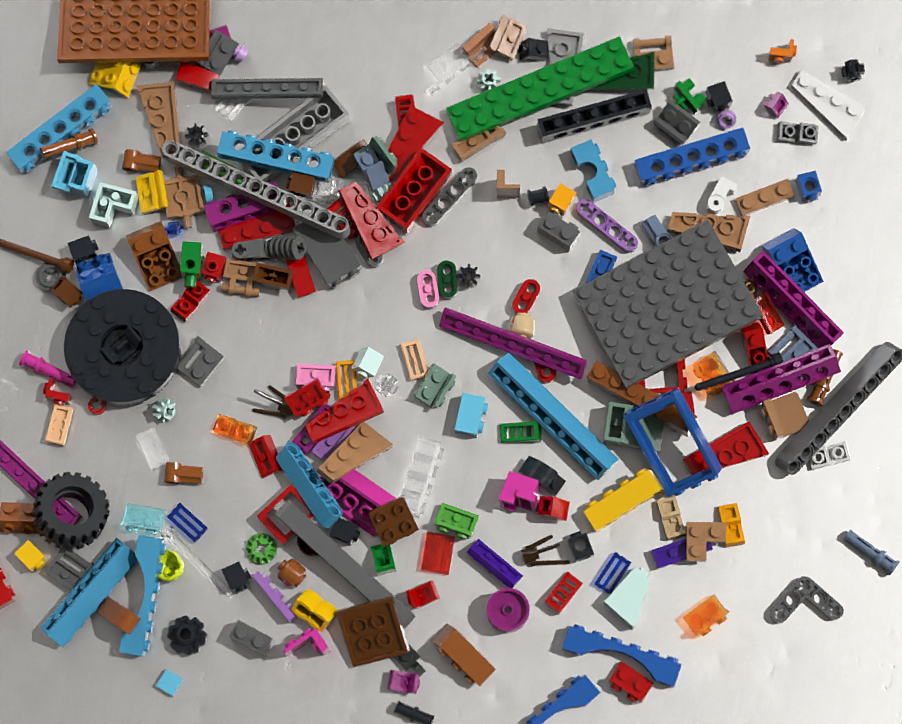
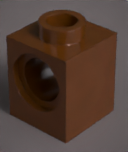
M292 172V177H288L286 189H289V193L298 197L312 199L316 184L315 176Z
M63 276L49 290L69 307L75 306L83 294L82 291Z

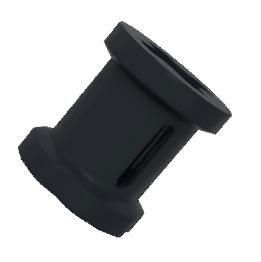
M546 186L534 191L527 190L531 207L541 202L549 203Z

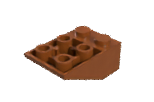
M161 221L126 235L149 291L182 278L180 264Z

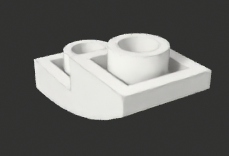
M847 441L821 447L810 459L812 470L852 460Z

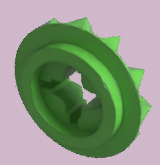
M264 533L255 534L247 542L246 553L254 563L266 564L275 557L277 545L270 535ZM258 541L259 543H261L262 546L268 545L264 549V553L266 554L265 556L260 551L255 552L256 549H258Z

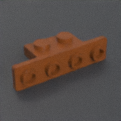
M1 502L0 532L38 534L39 528L34 527V518L32 517L34 503Z

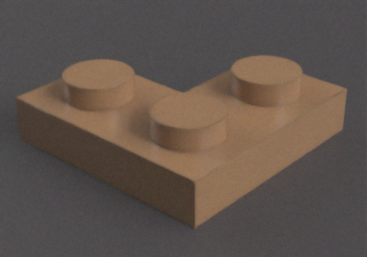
M686 522V561L706 562V542L725 543L726 522Z

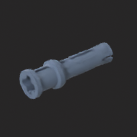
M851 529L844 538L845 541L870 557L874 565H879L885 569L888 575H891L900 563V561H895L888 556L886 551H880Z

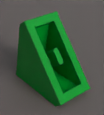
M383 544L371 546L377 576L396 572L390 545L385 547Z

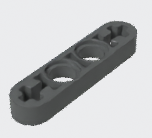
M471 167L464 168L428 206L422 215L423 223L426 226L433 227L437 225L476 183L477 172ZM467 173L469 175L470 173H472L473 180L468 179L465 182V185L467 187H464V185L461 182L465 180V174ZM453 186H459L462 189L459 195L451 193ZM442 199H446L449 202V206L445 209L438 206V202ZM433 207H435L438 211L434 215L435 220L427 221V214L432 215L435 212Z

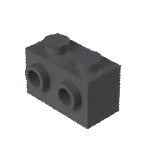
M548 211L539 224L537 232L570 252L580 236L579 228L571 222L568 224L563 221V217L558 213Z

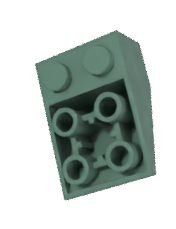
M609 402L603 439L604 444L641 449L624 418L626 412L636 406ZM649 415L639 421L655 450L660 452L664 423L653 415Z

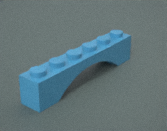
M138 536L135 556L141 565L145 582L144 599L137 615L141 620L130 635L125 631L122 633L119 650L121 653L143 656L145 652H149L150 640H148L149 632L152 633L154 621H151L152 613H155L157 606L154 598L155 594L159 593L160 582H157L158 574L161 575L163 570V563H160L161 556L165 555L166 544L163 538Z

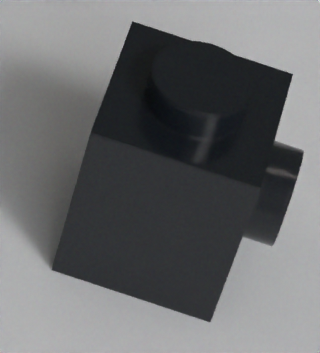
M722 81L707 87L706 103L709 108H712L713 113L729 110L733 100L726 82Z
M239 561L222 569L232 593L236 591L238 594L248 589L247 586L250 585L249 579H251L248 569H243Z

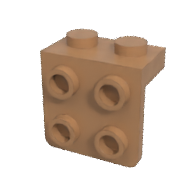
M796 392L772 401L770 398L761 404V414L763 418L767 419L769 424L767 425L768 431L775 440L801 431L809 422L799 395Z

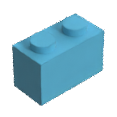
M467 393L462 394L455 433L476 438L478 433H482L484 422L481 421L482 414L486 415L488 403H485V397Z

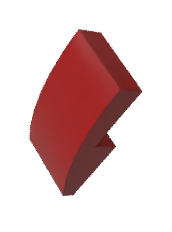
M182 62L175 80L187 86H196L211 93L212 79H218L219 75Z
M305 255L300 260H286L289 270L294 271L292 281L297 296L301 297L316 292Z
M196 280V288H186L182 297L171 307L170 312L186 322L201 305L210 290Z

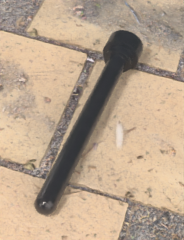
M779 352L771 354V357L766 361L697 383L694 388L696 391H700L783 363V358Z

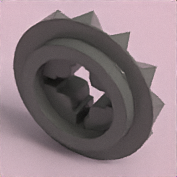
M47 262L43 263L36 272L37 284L47 292L56 282L52 280L47 281L46 271L50 274L56 273L54 276L56 282L61 276L66 278V273L61 272L58 266Z

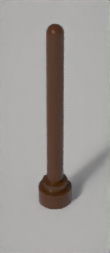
M0 239V247L58 266L61 272L70 274L73 269V259L67 257L58 259Z

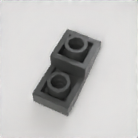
M780 121L778 123L776 141L796 144H817L819 125L802 122L794 124Z

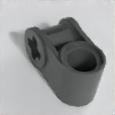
M254 239L236 242L232 247L233 259L246 262L268 260L269 257L265 252L267 240ZM238 249H242L243 255H239Z

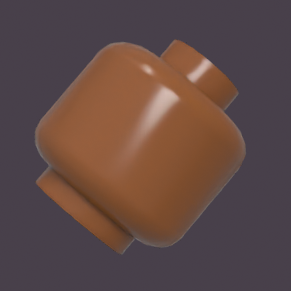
M284 559L277 567L280 570L277 574L278 579L289 588L297 587L306 577L305 568L295 559H290L288 562Z

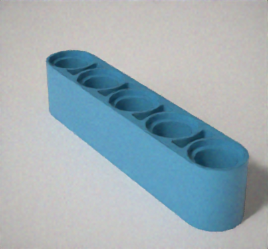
M288 442L277 454V462L318 522L325 528L332 527L342 515L341 507L301 449L295 443Z

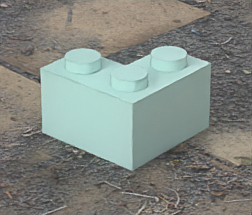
M100 182L89 215L90 221L94 224L110 228L115 210L134 215L139 200L137 192Z

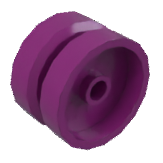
M503 588L492 594L487 604L486 613L488 621L493 628L500 632L512 633L525 625L529 617L530 607L523 593L517 589ZM507 606H510V609H512L511 613L504 611Z

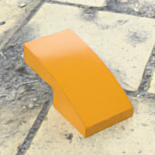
M738 504L718 506L720 522H726L725 546L745 544Z

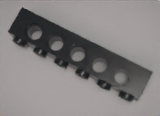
M647 89L537 119V128L541 141L544 143L648 114L651 112L652 105Z

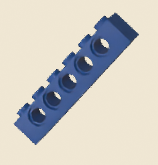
M742 127L635 159L634 166L640 185L646 184V186H651L661 179L667 181L681 173L682 175L690 174L694 169L700 168V170L711 167V164L714 163L720 165L727 163L729 159L734 157L736 159L744 158L749 153L750 146ZM724 145H732L733 150L727 151L724 148ZM706 150H713L715 155L708 156ZM695 155L697 157V161H690L688 159V156ZM672 160L678 161V162H679V166H678V167H673V166H671V165H670V161H672ZM657 165L661 168V171L654 172L652 167Z

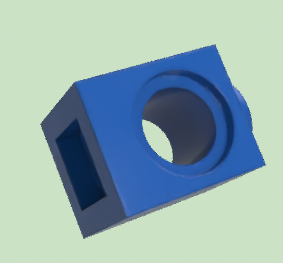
M816 170L797 175L795 181L801 201L807 200V202L817 200L822 193ZM811 184L814 190L808 191L804 185Z

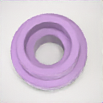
M245 45L237 46L232 55L235 57L233 61H239L240 63L243 61L248 52Z
M731 110L721 111L717 118L718 123L723 128L734 126L737 119L735 113Z

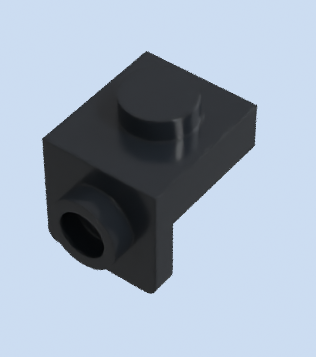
M533 38L522 41L518 48L520 61L527 59L545 61L549 59L548 41Z

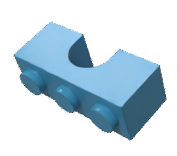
M591 139L572 147L570 154L577 169L590 167L596 173L593 179L586 181L585 186L592 202L595 203L613 195L616 184L612 177L609 178L607 174L608 166L605 160L601 161L599 156L601 152L597 143L594 144Z

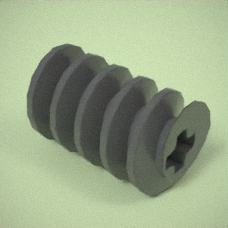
M274 236L265 243L266 255L273 260H300L304 257L307 249L306 241L301 236Z

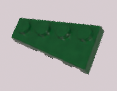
M655 52L631 57L630 59L635 68L634 71L588 90H654Z

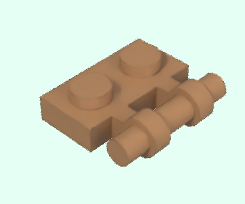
M226 258L223 278L230 279V284L222 283L221 291L233 295L235 293L245 294V297H259L260 289L253 288L255 282L252 281L256 263ZM237 281L247 282V286H236Z

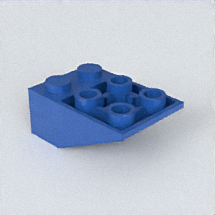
M793 228L761 245L763 251L804 292L824 282L801 231Z

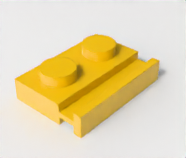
M157 170L153 173L150 172L135 177L142 214L168 208L163 171Z

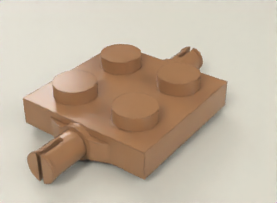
M176 165L174 166L176 177L164 181L168 208L165 209L167 219L183 218L184 229H188V227L192 228L191 216L205 213L199 175H183L182 168Z

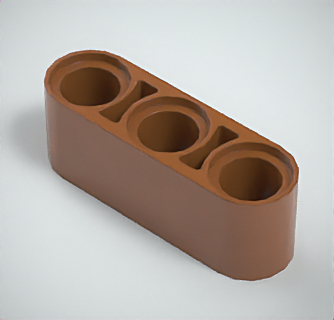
M109 596L97 611L98 614L129 635L141 620L140 617Z

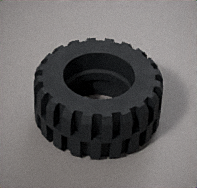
M64 472L62 477L60 474L53 476L52 480L48 479L43 487L39 489L32 509L33 524L35 528H39L37 533L40 537L44 535L46 537L45 541L48 544L53 542L56 544V548L60 549L61 546H65L66 550H72L74 546L78 550L83 548L85 544L87 546L92 544L94 539H97L104 529L110 512L108 510L110 506L109 500L105 499L107 494L105 490L99 489L101 485L97 481L93 483L91 477L88 475L86 478L82 477L81 473L75 472L74 475H71L70 472ZM61 498H74L86 507L88 519L84 523L77 525L67 524L56 516L53 510L54 502Z

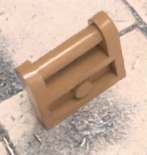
M671 35L657 39H633L635 56L649 53L640 52L641 47L665 45L666 50L654 51V71L674 70Z

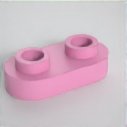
M421 271L417 277L420 302L425 308L432 309L439 303L436 276L432 271ZM425 278L430 279V283L425 284L423 280ZM430 296L433 298V301L427 302L426 298Z

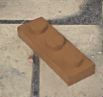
M785 179L735 198V202L743 217L744 215L747 216L794 198L795 194L789 180Z

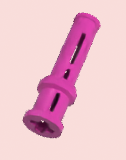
M28 350L23 353L20 359V366L24 365L32 369L36 374H45L70 388H73L76 383L71 374L45 362L43 357L38 358L30 354Z

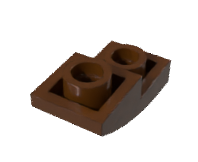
M364 139L360 140L335 160L334 167L342 178L358 167L353 154L368 145Z

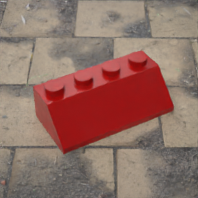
M421 147L376 208L392 224L408 234L451 177L452 169Z

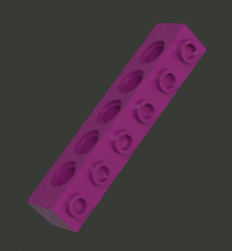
M764 251L744 269L743 272L818 348L829 344L832 346L844 334Z
M829 344L722 386L732 414H735L770 398H776L840 373L841 370L836 355Z

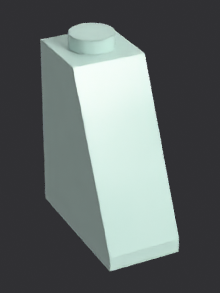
M635 567L603 603L632 629L637 625L650 582L649 574L641 567L639 569Z

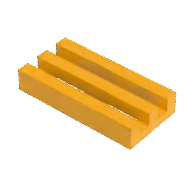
M355 360L336 361L339 400L349 395L348 365H351L352 368ZM340 365H344L346 395H342ZM352 370L353 389H357L356 371Z

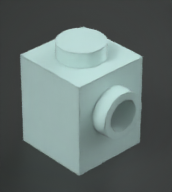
M370 347L362 348L351 369L356 371V375L361 378L374 377L384 356Z

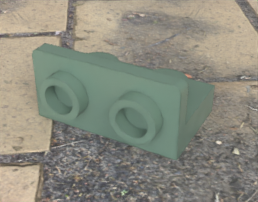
M432 363L413 396L431 408L441 407L445 402L446 397L444 396L447 391H450L455 385L456 375L450 374L435 363Z

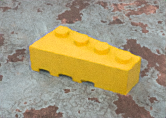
M642 469L635 474L636 478L632 481H629V479L619 484L620 488L614 492L610 490L602 495L604 499L599 502L594 500L586 506L588 509L583 512L595 531L602 530L620 519L621 515L633 511L638 507V504L651 500L655 493L660 492L661 494L664 492L653 470L646 471Z

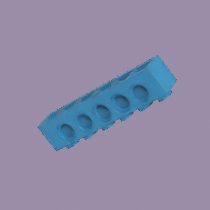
M95 84L6 153L22 174L28 173L35 168V164L39 161L46 160L40 154L43 153L42 151L40 152V147L72 138L75 133L80 134V130L85 126H91L97 117L107 114L112 104L99 86ZM88 105H95V108L93 110H86ZM74 116H80L77 122H72L71 119ZM59 127H64L65 131L63 133H56ZM43 139H50L47 145L41 144ZM29 150H35L34 155L30 157L26 156V153Z
M228 130V132L222 131L217 150L218 158L291 175L294 172L315 176L317 181L326 183L330 182L335 162L334 157L327 152L315 153L312 149L306 147L298 149L288 143L280 145L276 144L274 140L265 139L263 141L253 135H246L245 137L231 130ZM237 144L244 145L242 150L234 149ZM256 148L263 149L259 155H255L253 151ZM275 152L281 153V157L278 159H273L271 156ZM294 156L300 158L297 163H291L290 159ZM311 161L318 162V165L314 168L308 166Z

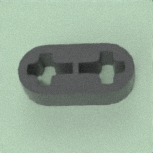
M358 236L356 238V247L367 265L372 268L379 267L383 262L382 255L377 258L378 262H370L369 260L371 259L364 245L360 246L361 238Z

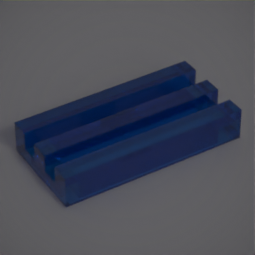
M181 503L167 516L195 543L208 530ZM180 509L183 510L202 530L199 531L178 511ZM175 514L198 535L194 537L173 518Z
M615 552L594 585L611 595L632 562ZM616 558L619 559L604 584L601 585L600 581ZM622 562L625 563L626 565L624 566V568L622 569V571L620 572V574L618 575L610 589H607L606 586L608 585V583L610 582V580L612 579V577L614 576Z

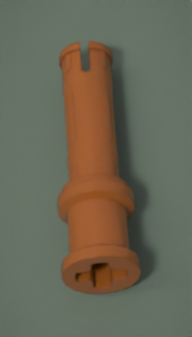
M92 128L82 134L75 133L72 138L40 147V152H43L40 154L43 159H46L47 157L63 153V151L66 152L75 148L81 150L87 145H97V135Z
M833 349L839 364L843 353ZM833 375L814 382L813 391L807 397L808 402L816 406H823L824 403L822 401L826 393L830 391L829 384Z

